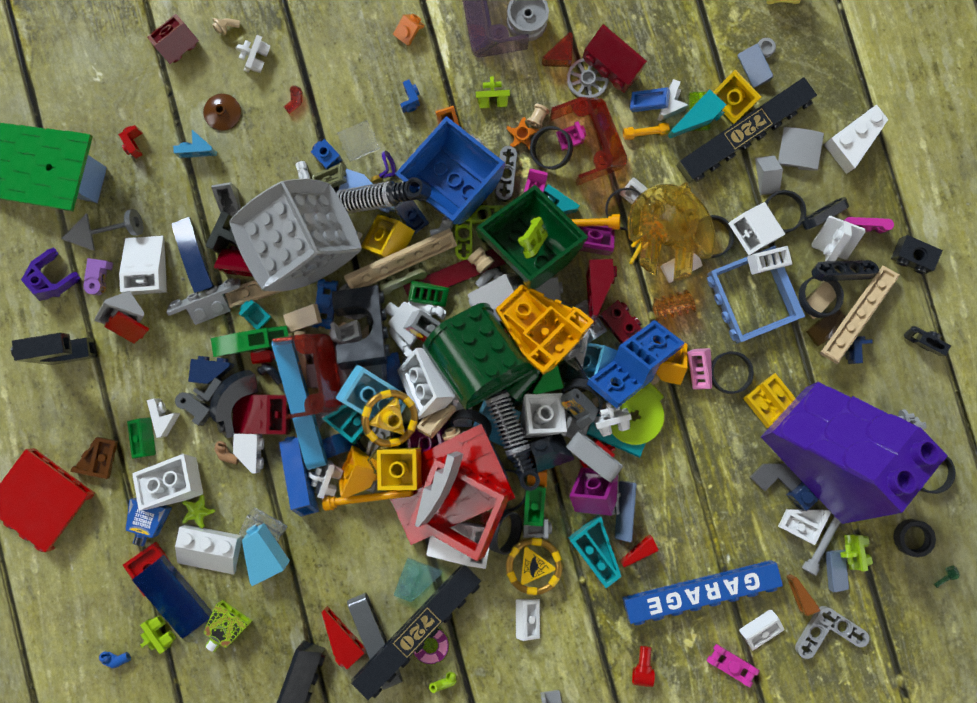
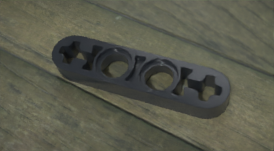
M871 260L818 262L811 270V273L819 281L872 279L879 272V267Z

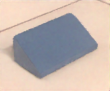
M755 44L737 55L753 88L765 84L773 78V74L759 44Z
M846 550L825 551L828 588L832 592L849 589L846 558L840 556V552Z

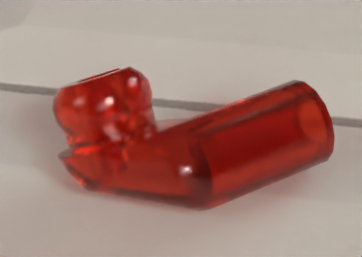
M296 85L291 86L289 90L291 101L283 106L289 114L303 102V92Z

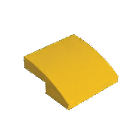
M774 373L749 392L743 399L765 427L769 428L796 398L778 375Z

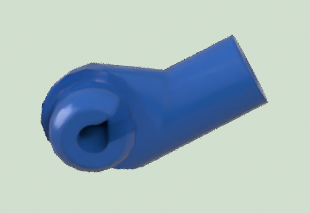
M105 651L99 655V661L110 668H116L131 661V656L128 652L118 656Z

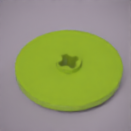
M642 388L620 406V410L627 408L629 413L637 410V415L640 418L634 421L629 420L630 429L620 431L617 424L611 425L613 436L626 444L639 445L647 443L657 436L663 426L664 410L660 400L654 393Z

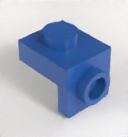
M410 79L403 82L405 92L409 100L400 104L403 113L413 112L420 106L417 97L420 95L416 84L412 85Z

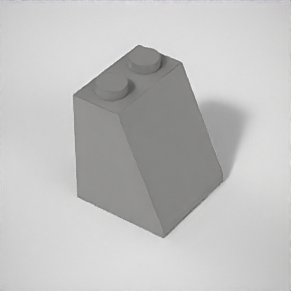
M516 273L504 274L467 294L469 304L472 307L478 303H488L494 311L493 314L501 323L502 320L495 311L496 308L521 284L524 285L523 280Z

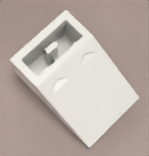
M164 236L125 238L119 272L121 293L129 290L132 295L167 292Z
M461 522L450 528L479 543L486 525ZM431 536L426 555L466 566L486 569L489 548L485 557L476 561Z

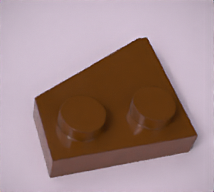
M96 437L90 444V448L82 454V458L76 466L71 468L70 472L110 479L118 441Z

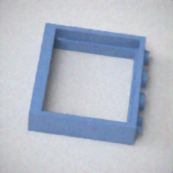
M773 246L760 252L776 249V247ZM747 257L707 273L708 285L710 288L713 287L716 294L714 299L717 305L721 306L723 311L721 313L725 323H728L730 328L729 335L736 344L805 317L784 267L770 271L790 316L744 335L740 331L718 275L748 264Z

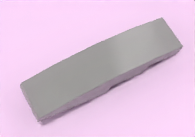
M456 451L447 454L444 468L435 471L433 484L423 489L415 523L416 527L428 523L443 504L458 474L463 453Z

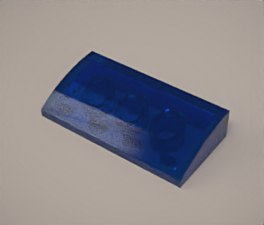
M164 554L132 579L135 585L182 639L210 619L211 609Z

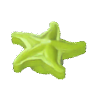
M202 494L196 503L190 501L182 502L188 509V513L182 522L187 523L188 520H195L200 528H204V517L214 513L216 510H210L205 506V496Z

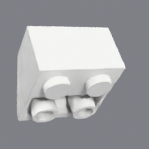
M765 202L744 212L728 223L748 255L755 254L785 235V232Z

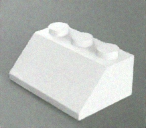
M415 348L397 370L407 395L411 397L416 405L418 419L446 408L456 397L423 348Z
M187 524L179 527L175 545L177 563L234 575L243 536Z

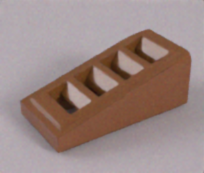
M791 574L787 575V580L799 611L806 616L819 612L818 605L799 579Z

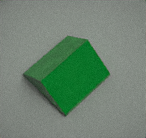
M558 365L553 370L542 375L531 394H541L563 388Z

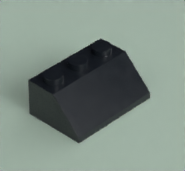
M305 640L301 642L295 650L277 703L310 702L313 694L310 692L311 686L316 685L319 674L316 672L319 666H323L326 655L323 654L324 647Z

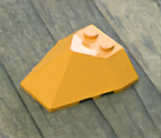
M521 284L495 311L528 362L542 374L553 370L580 342L594 323V320L574 306L573 308L561 304L562 301L556 299L554 301L545 297L543 293L532 288L528 289L525 285Z

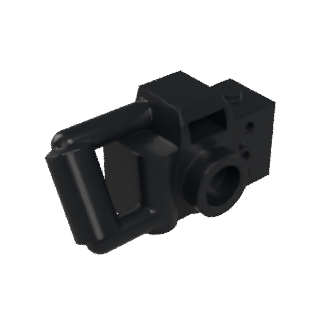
M912 326L904 333L905 339L938 356H946L951 345L940 339L941 335L934 331L926 332L916 326ZM916 333H919L917 338L913 337Z

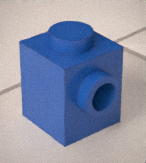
M325 139L318 141L312 147L313 150L310 151L325 169L338 165L343 161L337 151Z

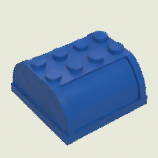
M446 116L395 175L402 182L416 177L429 183L432 191L426 201L448 218L449 221L457 225L469 219L494 191L502 177L505 162Z

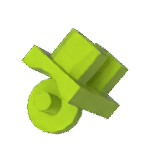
M490 76V82H483V88H490V91H476L479 107L490 108L489 97H497V107H507L510 90H494V88L502 87L501 81L494 82V76Z
M845 534L846 551L840 552V556L847 558L850 570L868 571V566L873 564L870 554L865 553V547H868L870 544L869 537Z
M161 615L153 619L150 618L140 625L144 631L141 634L144 640L140 644L141 648L148 645L151 651L156 648L159 654L170 648V644L176 639L171 630L164 635L159 628L166 624Z

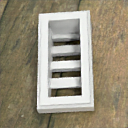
M788 246L752 254L747 257L752 275L792 265ZM778 252H781L783 263L780 261Z

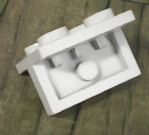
M829 216L812 242V247L824 252L825 261H836L838 257L847 260L864 235L865 229Z

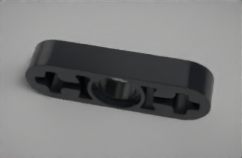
M846 197L836 199L803 218L801 222L804 230L814 228L825 222L829 216H835L847 209L849 204Z

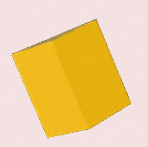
M736 69L713 92L727 104L723 111L733 124L761 99V96Z

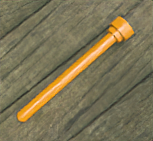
M612 214L608 218L571 219L578 227L608 226L612 230L620 229V214Z
M396 490L355 495L345 499L329 495L324 496L322 499V507L324 511L334 510L338 505L411 497L414 491Z

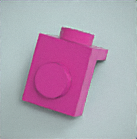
M579 121L574 122L573 126L562 129L570 135L573 147L584 143L586 131L583 125L580 126ZM557 131L556 137L562 151L567 150L568 142L565 135L561 131Z
M530 169L524 192L534 185L544 192L548 173Z

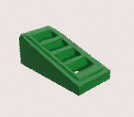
M411 281L408 301L446 307L449 288ZM417 287L420 288L419 297L415 296ZM424 288L428 289L426 298H423ZM432 290H435L434 300L430 299ZM439 291H443L441 301H437Z

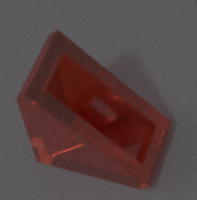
M571 32L542 57L543 66L571 67L573 34Z

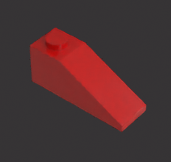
M327 606L321 613L333 655L336 657L335 661L340 667L348 669L365 653L366 649L360 640Z

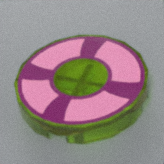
M438 627L439 631L432 638L428 637L423 642L425 645L418 653H413L420 663L436 665L447 656L450 649V639L441 627Z

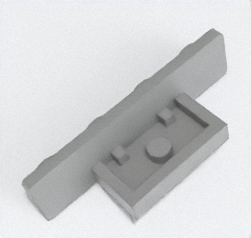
M230 278L224 281L222 285L217 287L214 285V287L199 294L192 293L181 301L180 299L175 300L169 304L167 314L170 316L187 309L194 324L197 325L230 312L231 309L224 294L240 288L241 281L239 278Z

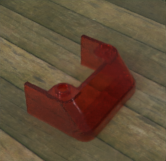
M579 97L552 107L550 113L551 121L573 112L579 117L589 115L602 150L598 151L593 158L595 169L578 175L576 180L577 186L624 168L627 163V155L606 102L603 99Z
M301 334L274 338L273 346L294 343L295 349L300 354H313L319 393L311 394L305 399V412L285 415V420L338 411L343 403L336 399L337 394L341 390L334 342L327 334Z

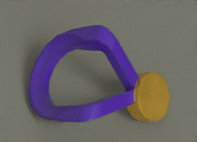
M386 150L382 152V159L386 169L381 174L370 178L373 184L382 182L384 178L393 177L397 172L394 160ZM386 157L388 158L392 169V173L387 174L389 172V165L387 163Z

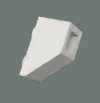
M234 434L233 454L251 473H260V469H263L264 465L263 457H261V450L264 449L262 434Z

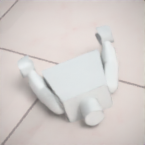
M411 301L408 303L403 302L399 308L391 302L386 306V313L392 317L388 323L391 326L389 333L407 358L413 352L410 346L417 340V337L403 328L411 313L421 309L431 317L436 314L443 320L446 310L439 306L436 307L430 304Z

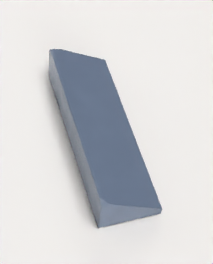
M619 481V492H621V497H619L620 514L616 515L615 538L631 542L633 538L637 484L629 481Z

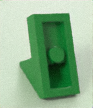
M538 486L532 491L526 490L523 525L543 526L546 486Z

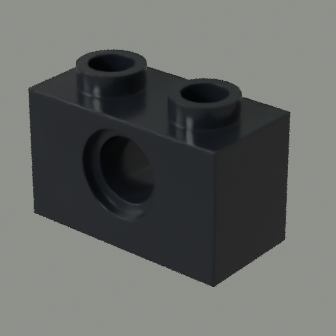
M906 235L899 238L891 259L897 261L896 263L900 266L911 267L914 269V272L925 275L935 271L943 250ZM914 252L918 255V260L914 258Z

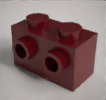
M617 300L598 317L622 344L642 330L640 327L642 324L635 316L632 317L629 314V308L623 301L620 303Z

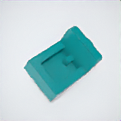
M253 300L246 301L240 307L241 311L238 313L255 329H262L272 318Z

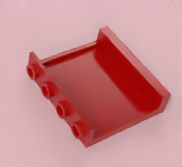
M25 449L0 483V520L3 521L7 528L17 531L22 539L33 543L38 551H52L56 548L53 546L85 501L92 499L95 492L37 449Z

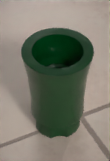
M533 365L531 374L505 388L519 403L524 398V395L540 379L539 377L543 375Z

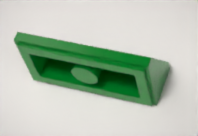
M151 418L127 421L132 459L156 455Z

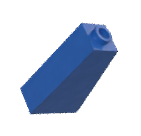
M287 437L284 439L285 441L279 442L290 510L300 517L319 512L314 487L311 486L312 479L308 477L310 470L306 468L298 437Z

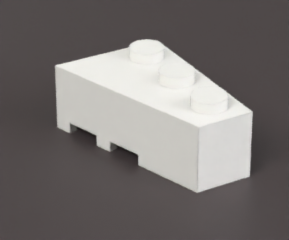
M875 105L823 145L847 174L856 168L888 121V118Z

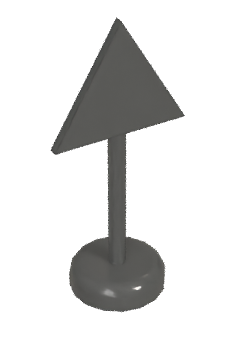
M135 209L125 212L123 223L93 230L90 228L88 214H85L61 239L95 251L93 234L126 227L131 235L137 236L143 233L144 226L140 214Z

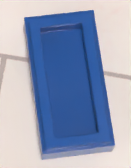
M669 88L632 92L630 110L638 112L668 108Z

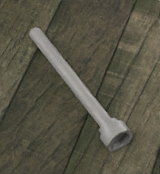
M835 516L813 557L805 561L802 569L817 576L820 570L818 568L820 564L818 563L840 524V521Z

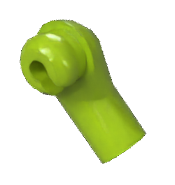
M454 672L446 673V678L429 685L430 691L436 693L454 686L457 681L456 674Z

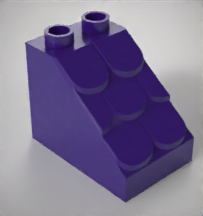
M820 382L805 387L761 436L765 443L842 524L902 513L948 456L921 427L896 415L887 414L854 396L849 397Z

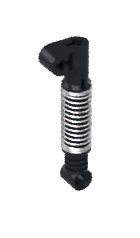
M413 177L408 181L399 183L388 181L338 190L336 194L349 214L383 207H393L405 201H425L430 197L432 189L429 183Z
M503 389L485 399L487 407L490 406L488 410L492 411L490 415H494L492 419H495L493 423H497L495 427L499 428L497 432H500L498 436H502L500 440L504 441L502 442V444H505L503 448H509L505 452L507 458L512 463L515 462L513 466L514 468L517 467L515 471L519 472L517 476L522 488L532 491L539 486L540 478L536 467H532L534 463L530 462L532 461V458L529 459L531 448L529 444H524L528 440H524L526 436H523L525 432H521L523 428L519 427L521 423H518L519 419H516L518 415H514L516 411H513L515 407H511L513 403L509 402L511 401V398H508L509 393L506 389ZM527 475H533L536 478L532 486H528L524 482V478Z

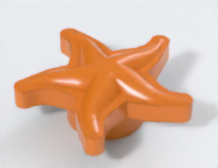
M523 117L517 128L507 126L506 130L514 136V141L510 146L516 147L523 143L530 150V137L539 130L528 128L525 124L526 118Z

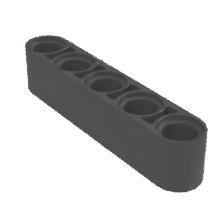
M363 593L347 600V605L369 659H371L387 642V639L367 593ZM399 669L395 672L397 674L390 683L386 682L382 686L383 690L403 682Z

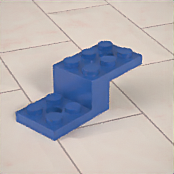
M654 320L622 343L618 348L614 361L588 380L587 385L617 409L653 380L659 366L683 347L684 342ZM611 383H617L619 386H614Z

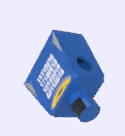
M137 497L130 499L126 531L135 533L133 544L145 546L147 537L154 538L158 536L172 507L164 505L139 511Z

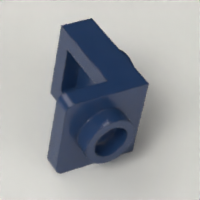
M866 336L856 337L845 353L848 364L863 363L862 345L872 344L873 339L866 340Z

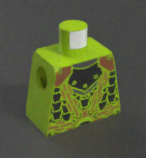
M221 600L216 604L205 627L204 634L210 637L205 647L212 652H215L219 645L227 648L253 620Z

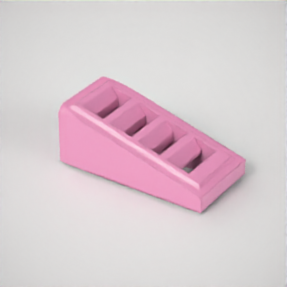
M710 348L693 349L687 352L693 389H711L712 364ZM704 371V374H698V372ZM698 379H705V382H698Z

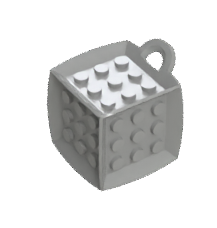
M291 179L281 181L249 201L229 221L242 258L252 276L264 291H288L310 285L342 267L358 254L362 248L353 223L340 198L330 183L320 180Z

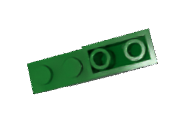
M286 325L210 338L213 357L272 348L273 340L287 337L289 333Z

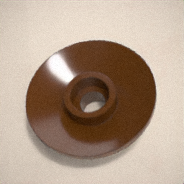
M216 94L209 98L204 106V119L213 129L226 131L236 126L239 122L241 107L238 101L231 95ZM222 107L223 111L218 113L217 110Z

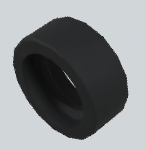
M907 519L899 523L894 530V543L898 550L906 555L917 558L924 557L931 553L935 547V532L930 525L923 521ZM911 527L922 529L925 537L922 546L915 550L908 548L904 540L905 533Z

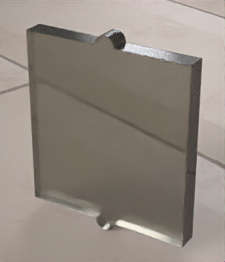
M576 356L568 361L564 360L558 366L564 384L576 378L589 380ZM574 387V388L568 389V391H571V390H573V389H578V390L581 391L582 393H584L585 390H586V389L580 388V387Z

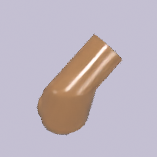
M223 441L216 442L214 449L219 460L237 465L239 459L230 453L227 445Z

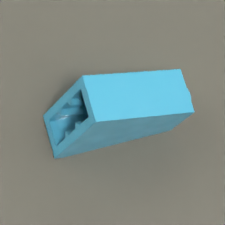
M265 523L258 527L253 525L247 529V534L242 539L251 586L283 571L290 561Z

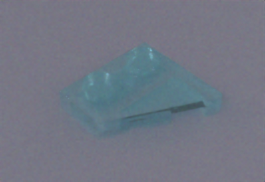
M407 558L394 596L412 602L441 575L442 570Z

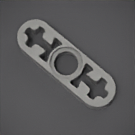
M505 146L500 151V159L505 162L504 169H509L512 172L510 178L505 179L501 177L500 179L503 183H511V185L507 184V192H510V194H506V197H503L502 193H499V191L503 190V183H498L496 186V197L502 202L509 201L513 195L517 151L512 146ZM507 151L514 155V157H510L509 165L506 164V156L503 155L507 154Z

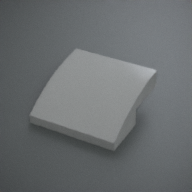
M784 127L778 159L781 166L798 167L800 170L818 171L824 133L801 128Z

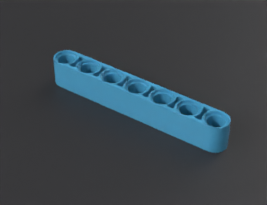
M287 336L273 340V352L306 468L311 470L328 465L301 364H298L300 361L293 337Z

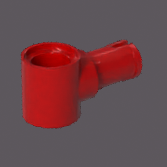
M640 646L639 663L633 668L632 672L633 685L654 686L655 671L650 665L651 647Z

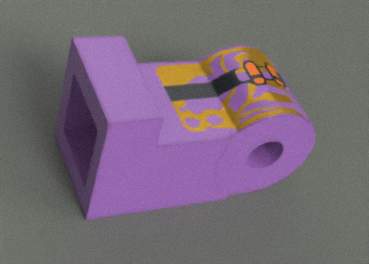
M87 259L84 277V290L87 293L96 296L105 293L107 270H112L113 263L104 260Z

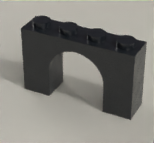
M378 285L332 291L333 310L337 317L364 314L373 320L372 331L365 339L358 342L336 345L337 364L340 369H354L356 364L361 367L388 364L387 357L390 356L389 345H386V338H389L388 329L384 327V321L387 320L386 310L382 308V303H385L384 292H380Z
M60 332L12 340L11 354L14 357V361L56 365L97 358L95 340L86 337L70 340V334Z

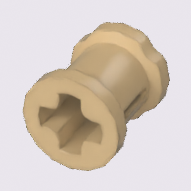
M536 103L534 105L535 110L532 116L527 119V123L537 129H542V122L546 115H549L550 110Z

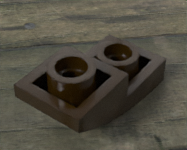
M839 309L836 313L817 321L806 333L818 347L833 336L845 319V315Z

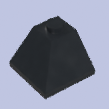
M561 433L539 437L524 443L526 445L529 444L531 448L530 458H532L538 473L574 460V456L566 447L567 443Z

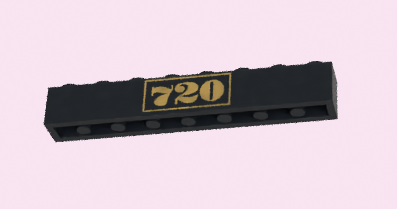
M803 77L684 157L676 165L689 184L693 181L699 182L705 177L704 173L709 170L712 173L721 166L720 163L726 160L728 162L736 156L735 152L738 150L745 151L752 145L751 142L753 140L759 141L764 138L769 129L776 130L783 124L781 121L786 118L789 121L798 114L797 111L801 108L803 110L807 109L813 104L812 100L817 94L805 77Z
M461 564L351 679V684L367 700L371 697L376 698L382 691L381 687L386 682L390 683L397 675L395 672L400 667L404 668L411 659L409 657L414 652L418 653L425 644L423 642L428 637L432 638L436 635L442 622L447 623L453 616L452 612L456 608H461L467 600L465 598L470 593L474 594L480 588L479 583L481 580L466 565Z

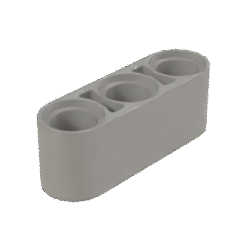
M580 431L575 434L566 446L573 454L609 482H612L623 468L621 463Z

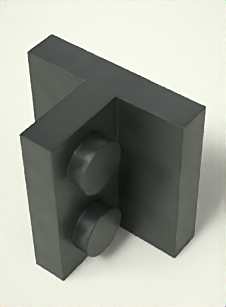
M221 211L205 245L220 254L222 248L227 249L229 242L237 245L229 223L232 218L230 214Z

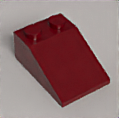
M613 259L589 260L586 271L589 317L594 320L590 328L594 327L611 286L615 284L617 266H613Z

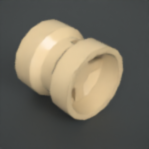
M479 247L467 259L476 266V270L480 274L494 262L490 256L485 254V250L482 247Z

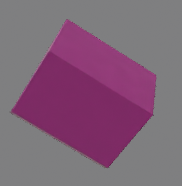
M608 226L579 227L588 236L580 251L610 256L613 253L615 230L608 228Z

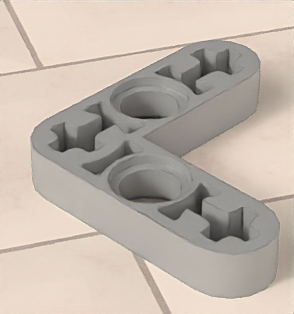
M821 606L819 607L820 611L814 613L796 642L795 650L802 658H812L830 629L858 647H864L869 643V635L865 630L833 609ZM823 612L828 613L830 617L834 618L833 622L822 616ZM845 621L847 628L845 631L840 632L838 624ZM814 627H819L820 629L818 637H812L811 630ZM852 631L863 637L862 640H857L856 637L851 635ZM807 637H808L809 639H811L812 641H814V644H812L811 642H809V641L807 640ZM803 645L809 648L808 652H803V649H801Z

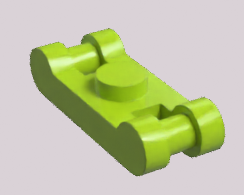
M541 217L531 220L529 229L524 236L518 239L520 246L524 248L523 254L525 258L535 256L548 237L547 230L542 226L543 220Z

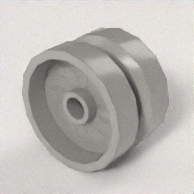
M511 0L509 2L507 26L513 37L520 41L529 42L543 35L547 27L549 15L547 1Z

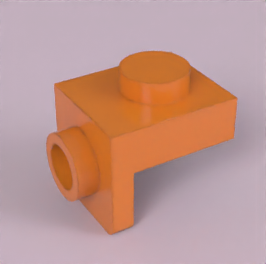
M415 14L403 15L393 35L408 46L412 43L418 30L423 29L425 25L420 22L421 18Z

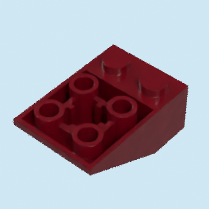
M246 395L240 398L233 406L234 433L291 434V412L286 395Z

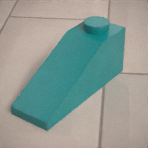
M709 89L670 131L668 137L673 138L709 125L714 119L718 121L725 113L723 109L727 104Z

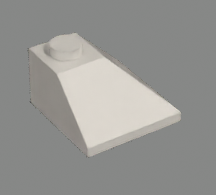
M562 393L524 395L520 418L521 427L523 428L522 432H525L523 436H526V438H538L567 432L565 411L561 403Z

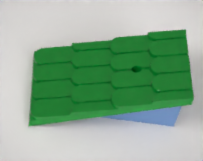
M0 123V200L74 212L77 199L98 203L107 167L88 155L93 136L91 134Z

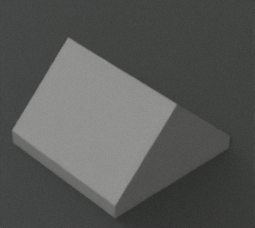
M129 290L106 299L94 321L105 324L109 321L110 316L113 317L120 311L140 323L144 317V312Z

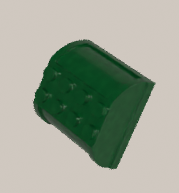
M536 185L525 191L476 228L478 237L484 243H487L515 271L528 289L540 287L565 268L575 258L588 239V236ZM541 217L543 220L542 226L547 230L548 237L535 256L525 258L523 254L524 248L520 246L518 239L524 236L529 229L531 220Z
M478 303L443 321L431 332L422 345L465 410L528 376L533 371L532 364L528 362L503 328L488 303Z

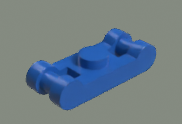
M318 280L315 304L318 305L320 317L321 314H327V318L321 319L322 323L312 327L319 328V326H322L325 329L331 330L330 324L333 323L335 314L332 291H338V281ZM325 289H331L330 295L324 294Z

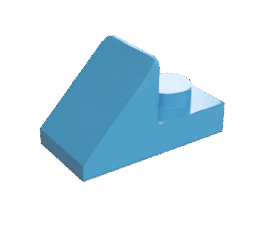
M193 130L192 144L183 142L180 145L173 146L174 154L179 158L217 156V151Z

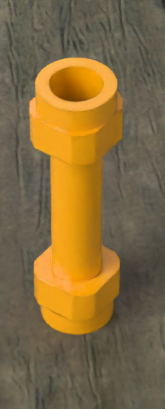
M659 123L655 127L639 129L627 127L623 129L624 140H634V137L653 134L665 136L670 133L669 123Z

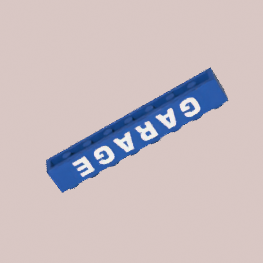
M769 560L624 596L622 599L629 623L641 625L645 623V620L653 619L657 621L663 619L665 615L677 616L689 609L690 611H698L702 609V606H717L721 604V601L725 600L729 602L737 601L740 599L739 597L745 595L747 597H754L759 595L758 592L761 591L774 592L777 590V587H781L783 584L777 563Z

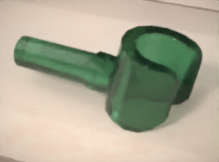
M952 565L945 568L947 575L933 585L938 588L949 580L958 579L960 574L957 567Z

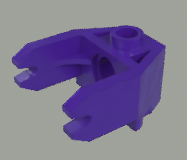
M54 247L32 260L21 279L39 301L47 300L51 297H60L63 292L80 280L79 274L73 272L57 284H51L41 273V268L59 255Z

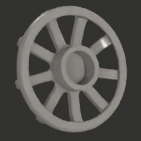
M584 58L574 62L569 68L567 85L576 97L591 100L604 93L609 79L596 77V74L599 72L598 70L593 72L591 70L592 66H588V70H584L581 62H584ZM578 65L582 74L573 72V68ZM570 75L576 76L580 79L578 81L571 82ZM595 81H605L603 88L599 87ZM581 83L582 86L577 92L573 86ZM591 86H594L599 92L592 95ZM584 87L588 88L589 95L581 94Z

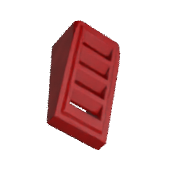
M651 535L646 536L620 560L621 565L627 567L658 552L659 549Z

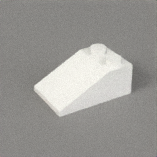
M182 454L132 473L139 511L186 501L203 494L197 459L193 456Z

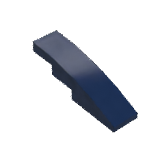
M188 217L172 223L178 249L194 293L197 294L214 287L208 272L207 262L203 255L204 251L191 218Z

